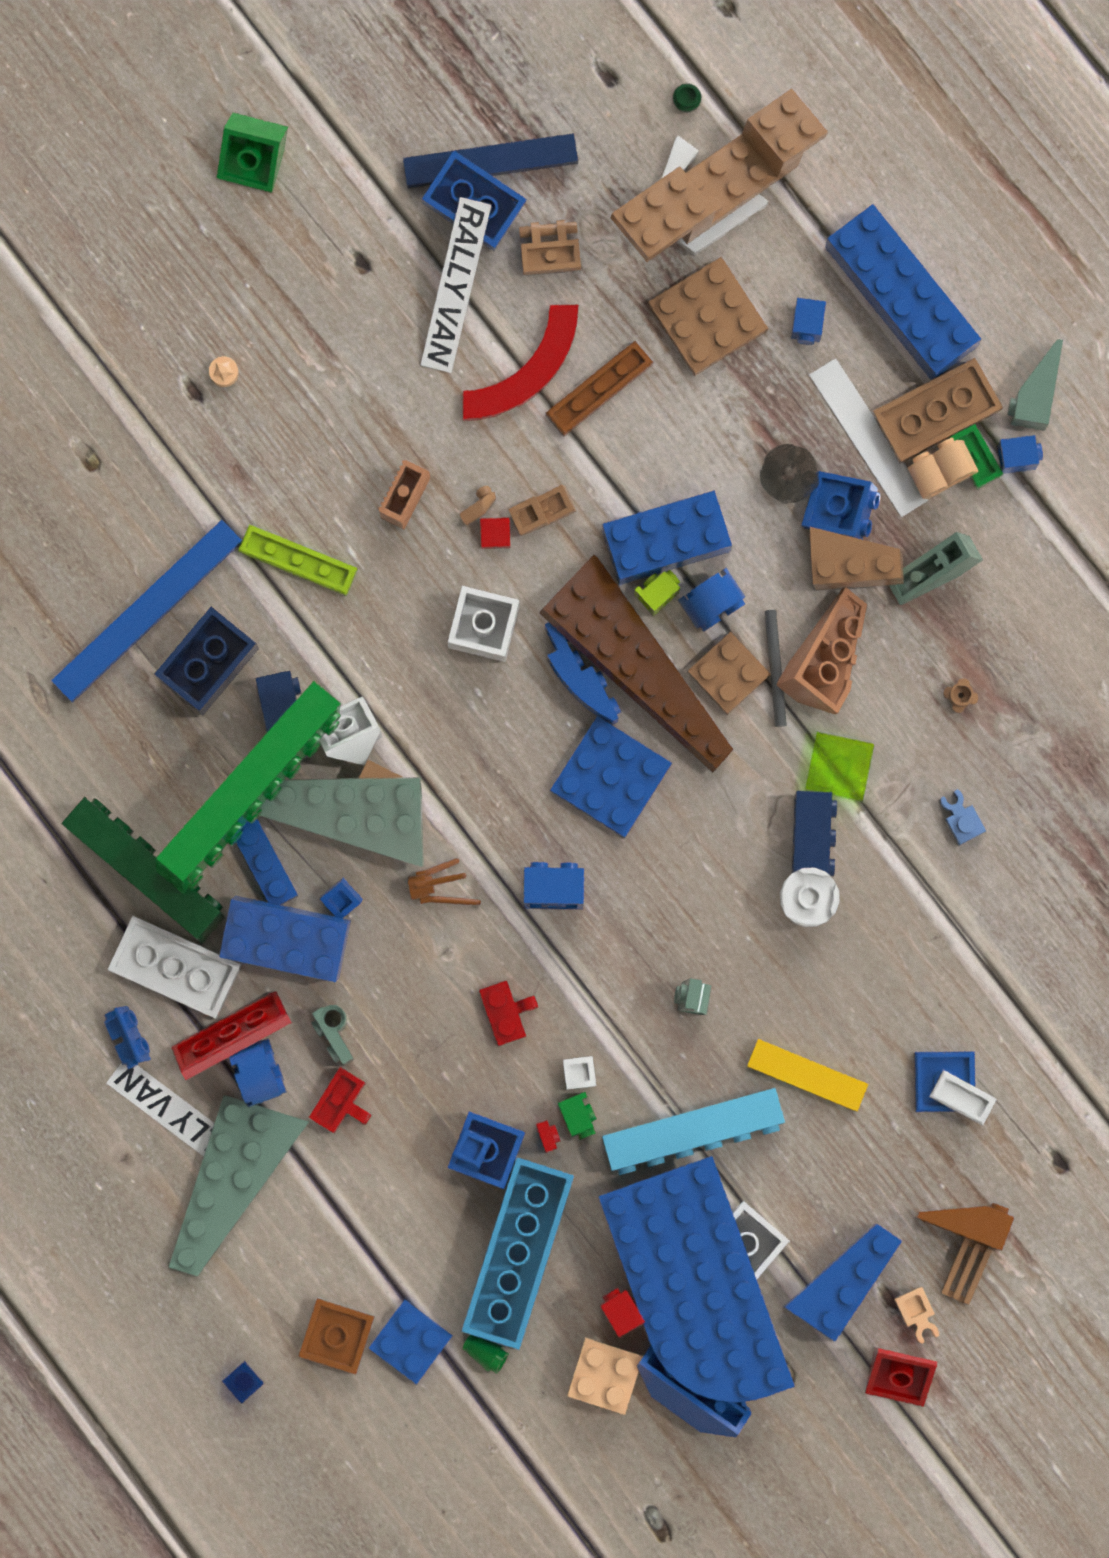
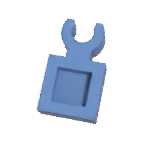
M957 789L953 792L957 798L956 804H949L945 797L940 799V804L952 814L945 821L960 846L986 832V829L973 805L967 808L963 807V794Z

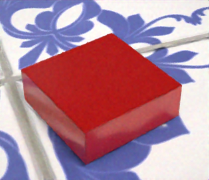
M480 518L481 549L511 548L510 518Z

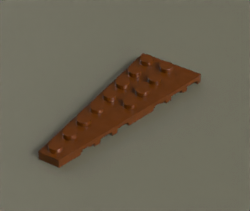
M593 555L545 605L539 614L713 773L734 749L599 558Z

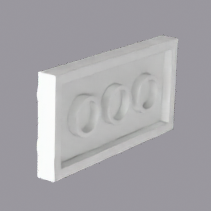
M132 916L108 970L217 1019L241 964L229 959L219 958L220 955Z

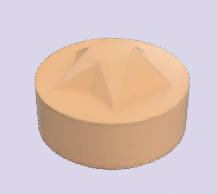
M222 356L212 361L209 367V375L217 386L229 387L237 381L239 370L233 359Z

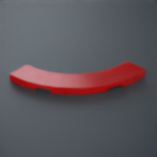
M550 305L547 328L538 349L530 360L515 374L486 388L464 390L463 421H475L499 416L504 412L522 406L541 392L556 376L570 351L578 323L579 305Z

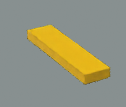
M757 1039L746 1066L855 1112H858L869 1085L760 1039Z

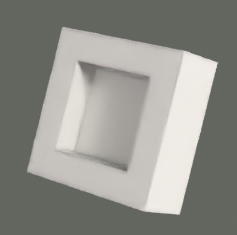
M593 1056L563 1060L567 1090L596 1086Z

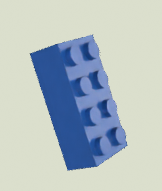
M715 490L602 524V533L619 586L650 577L654 573L660 574L664 571L729 553L732 548Z
M235 895L230 902L219 958L337 982L341 973L351 920Z

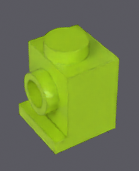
M671 570L664 571L659 576L657 573H654L644 582V590L640 586L634 590V596L654 616L680 593V587L678 586L680 580Z

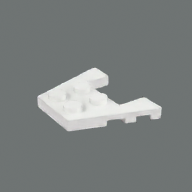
M677 136L663 177L679 166L686 171L698 155L699 150ZM758 194L689 244H686L682 238L676 243L695 256L723 237L725 233L735 226L742 224L750 216L763 210L768 205V200Z

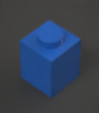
M797 298L791 339H797L798 343L804 345H813L814 342H820L826 301Z
M1035 435L1001 439L997 445L1000 468L1003 474L1036 470L1040 464L1039 461L1043 460L1041 443H1036Z

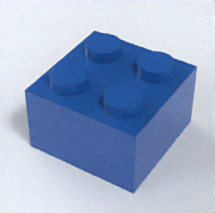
M532 862L530 867H524V909L583 910L584 868H578V863H560V868H548V863Z
M469 1111L459 1139L466 1128L491 1140L492 1143L480 1168L452 1156L448 1169L505 1189L525 1132Z

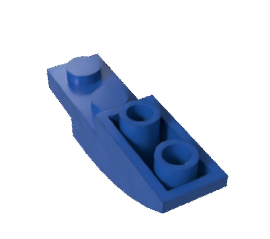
M549 622L546 623L545 631L556 650L547 655V660L561 683L590 712L612 725L618 723L619 718L617 714L621 713L615 698H608L604 690L608 685L601 671L595 672L593 666L581 671L580 667L584 666L578 651L572 652L567 643L569 640Z

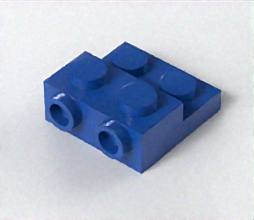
M818 471L801 526L807 530L813 527L863 540V537H868L872 530V521L869 520L872 509L876 510L880 503V493L877 492L878 488L870 481Z

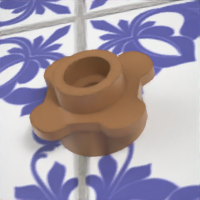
M965 678L959 679L958 683L953 687H946L943 692L944 697L952 703V710L956 713H962L966 706L974 705L978 702V694L973 692L970 682ZM959 693H962V694L964 695V697H963V698H959V697H958V694H959Z

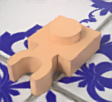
M923 1287L914 1289L894 1299L906 1326L916 1325L915 1337L920 1344L925 1343L922 1331L926 1328L932 1331L934 1337L939 1336L938 1328L934 1324L929 1323L927 1319L935 1313Z

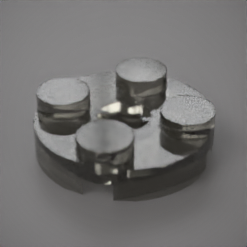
M782 444L772 449L763 460L762 471L760 470L761 484L772 498L782 504L795 503L805 499L819 484L817 461L803 447L793 446V444ZM790 467L792 470L794 467L797 469V473L794 474V478L791 480L788 478L784 480L782 478L786 474L784 469Z

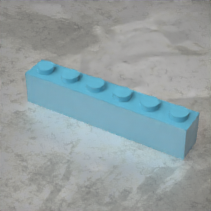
M776 1088L604 1135L602 1139L611 1172L618 1170L619 1175L636 1171L635 1165L647 1162V1166L652 1167L665 1163L664 1157L675 1154L676 1158L680 1159L694 1155L693 1149L704 1146L705 1151L723 1147L721 1141L733 1138L734 1143L751 1139V1132L762 1130L763 1135L780 1131L779 1125L784 1124L785 1119Z

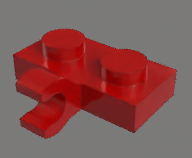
M507 980L480 989L479 992L498 1046L500 1047L527 1037L519 1014L539 1008L535 996L533 995L515 1002Z
M340 1067L308 1118L334 1134L347 1114L366 1125L372 1115L354 1104L366 1082Z

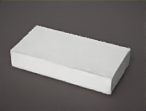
M945 1070L941 1073L929 1096L980 1125L984 1124L997 1100Z

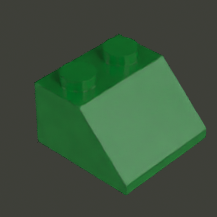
M232 112L223 130L216 178L272 193L285 150L288 126Z

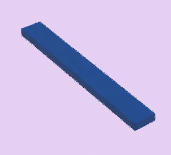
M223 520L218 522L51 681L73 703L242 543V540Z

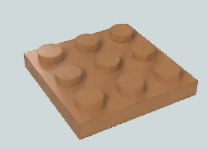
M722 256L648 301V306L694 376L768 331L767 325Z

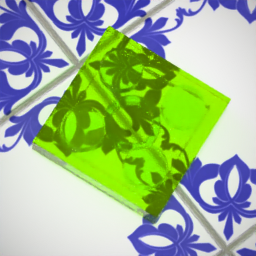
M816 732L805 791L832 792L834 797L863 802L874 743Z

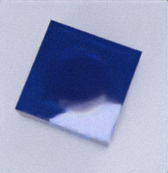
M246 1361L241 1363L222 1380L241 1404L265 1384Z

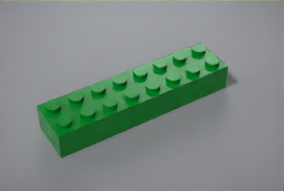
M313 681L155 858L156 872L183 894L188 888L194 890L203 879V871L208 866L213 868L223 857L221 852L227 844L234 845L243 834L241 829L247 821L252 824L263 811L261 809L263 803L267 799L271 802L282 790L280 785L286 777L291 780L300 770L301 765L299 764L305 756L312 757L321 745L319 743L321 738L325 734L330 736L340 724L338 720L341 717V703Z

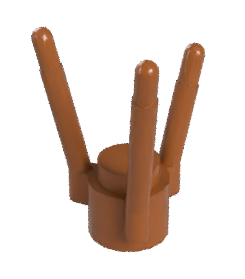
M458 858L427 870L417 871L415 876L408 877L411 899H420L421 904L430 902L462 905L481 904L479 899L430 896V894L435 893L434 885L466 878L465 873L434 879L430 876L460 862Z

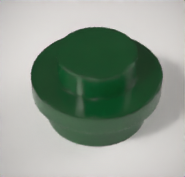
M681 84L674 90L673 103L682 112H692L701 103V92L693 84Z

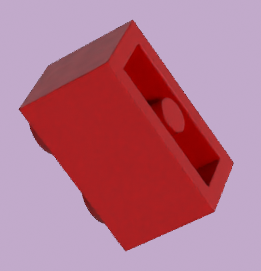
M616 1288L602 1296L605 1302L600 1304V1307L618 1337L645 1322L627 1290L620 1292Z

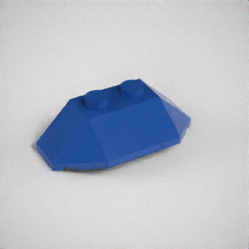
M651 1345L637 1365L650 1396L701 1433L736 1438L752 1414L746 1402L718 1401L699 1395L686 1388L664 1368Z

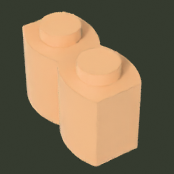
M953 438L947 439L937 445L939 450L929 455L928 452H924L912 459L914 464L909 466L908 470L923 499H930L979 472L963 440L954 441Z

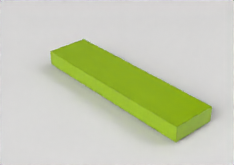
M250 524L238 550L243 555L344 596H347L358 571V568Z

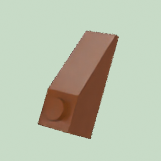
M992 1203L991 1207L980 1206L917 1212L915 1218L997 1251L1003 1250L1014 1220V1216L1008 1215V1208L996 1203Z

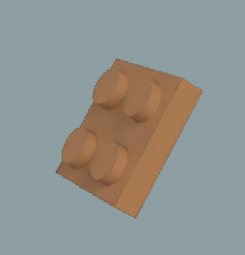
M732 632L728 633L687 672L726 715L734 710L771 675Z

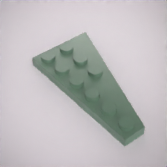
M421 777L285 779L280 785L282 790L271 802L267 799L261 807L263 811L260 816L420 867L424 866Z
M223 1095L169 1268L194 1276L200 1275L244 1211L249 1207L283 1157L291 1149L296 1139L309 1124V1121L258 1105L247 1107V1103L245 1104L244 1101Z

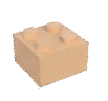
M585 1337L567 1396L625 1415L639 1372L637 1365L643 1356Z

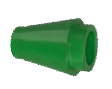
M471 1334L462 1347V1350L467 1352L488 1373L492 1371L497 1374L502 1369L509 1355L508 1352L504 1351V1346Z

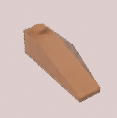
M847 587L842 588L791 658L776 685L798 703L831 714H838L851 691L852 681L850 676L852 666L856 665L857 655H855L857 640L862 634L867 604Z

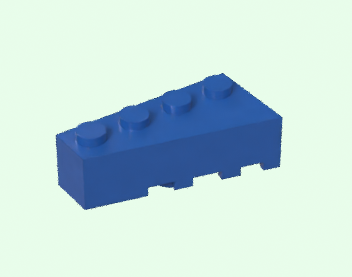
M874 1224L783 1307L830 1340L836 1341L902 1240L880 1225Z

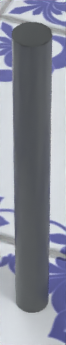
M766 610L765 621L775 727H785L787 722L784 691L776 685L782 675L776 610Z

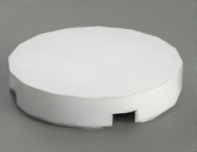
M802 868L792 873L784 881L780 891V905L785 916L793 923L803 927H817L826 923L836 913L839 904V889L836 883L825 871L817 868Z

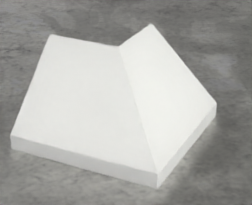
M362 696L341 706V717L338 720L340 722L339 726L330 736L325 734L321 738L320 743L327 757L365 765L376 740L383 737L373 714Z

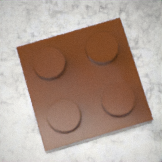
M317 1298L299 1357L356 1375L375 1316Z

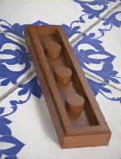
M634 341L548 410L545 415L565 437L653 365V361L638 343Z

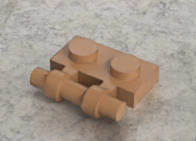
M556 220L554 224L539 225V222L530 223V226H520V238H532V243L521 244L523 275L581 270L579 239L567 240L566 235L578 233L577 222L565 223V220ZM557 235L558 241L541 242L540 236Z

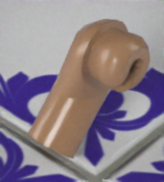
M488 485L476 491V495L480 500L460 513V517L466 525L483 516L495 502V492H492Z

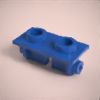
M128 1006L116 1007L114 1011L106 1013L104 1015L106 1018L104 1024L112 1041L120 1037L124 1041L115 1046L122 1065H126L127 1069L138 1066V1063L150 1061V1048L147 1041L139 1033L137 1028L138 1020L134 1012L129 1010Z

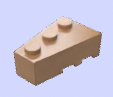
M810 527L812 579L816 591L842 589L844 587L858 588L904 584L903 559L900 549Z

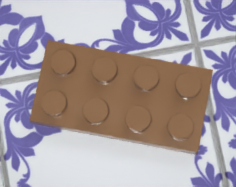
M973 358L874 410L872 415L898 462L901 464L971 425L977 424L1002 411L1003 406L976 358Z

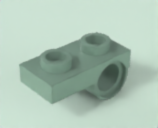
M692 978L683 981L675 990L674 1003L678 1004L677 1011L707 1015L712 986L702 983V980Z
M328 1005L313 1012L312 1014L316 1020L312 1021L311 1024L319 1037L324 1035L327 1037L331 1045L326 1049L334 1062L337 1063L341 1060L345 1066L355 1060L339 1035V1032L343 1031L347 1025V1015L344 1010L337 1005ZM331 1011L339 1012L342 1017L341 1023L336 1027H329L325 1023V1017Z

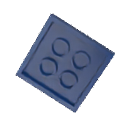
M597 716L550 789V792L625 838L669 770L672 762Z

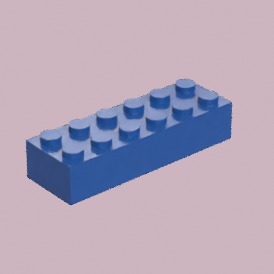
M874 204L870 205L827 238L825 249L930 380L942 375L978 347L981 337Z

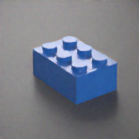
M456 151L452 152L422 198V204L452 224L455 221L460 197L490 204L491 209L482 244L492 251H495L527 201L526 198Z

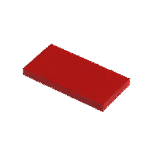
M273 991L172 1046V1051L181 1074L185 1080H188L292 1022L277 991Z

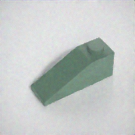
M1056 340L1019 389L1016 397L1010 398L1007 415L1012 416L1011 425L1043 431L1048 427L1063 340Z
M956 532L904 567V584L889 585L898 603L903 605L961 576L983 561V558L969 535Z

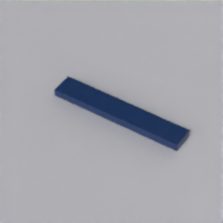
M574 133L453 150L492 176L578 164ZM453 151L404 157L403 163L407 188L431 185Z

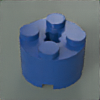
M726 567L720 574H715L686 594L688 600L685 596H682L678 599V602L695 628H701L705 632L721 621L718 615L725 611L727 616L744 606L745 602L743 599L746 596Z
M269 1038L261 1039L229 1057L231 1066H235L234 1075L245 1104L247 1103V1107L287 1093L283 1082L284 1078L279 1064H276Z

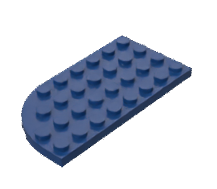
M713 1156L598 1196L636 1305L645 1321L643 1324L653 1351L664 1368L678 1382L699 1395L726 1402L758 1400L795 1387Z

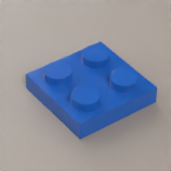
M404 1300L370 1345L369 1349L417 1385L453 1335L407 1300Z

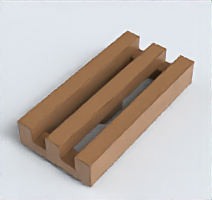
M964 1238L940 1293L969 1305L992 1253V1249ZM969 1246L973 1248L955 1291H950L949 1289ZM980 1251L983 1255L964 1297L960 1294Z

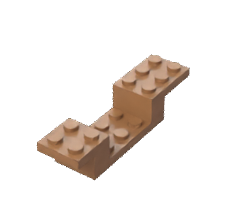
M791 88L748 118L742 134L686 173L679 166L614 211L610 218L644 260L648 262L681 238L686 244H689L798 167L803 153L825 138L828 131Z

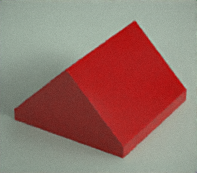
M874 1347L865 1393L924 1407L937 1368V1361Z

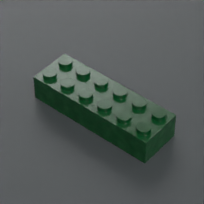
M84 796L61 824L203 944L224 920L225 916L220 912L224 907L208 893L205 897L198 893L201 889L199 885L194 890L188 888L184 894L181 893L156 872V856L153 855L156 850L141 836L135 840L131 836L134 831L119 817H116L113 821L108 817L112 812L96 798L89 801Z

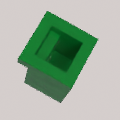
M586 1092L558 1103L571 1137L578 1135L579 1140L596 1134L592 1122L597 1120L591 1104L584 1105L583 1100L588 1098Z

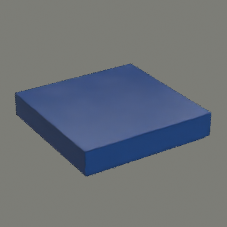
M975 1051L914 1052L915 1112H956L929 1096L943 1070L976 1087Z

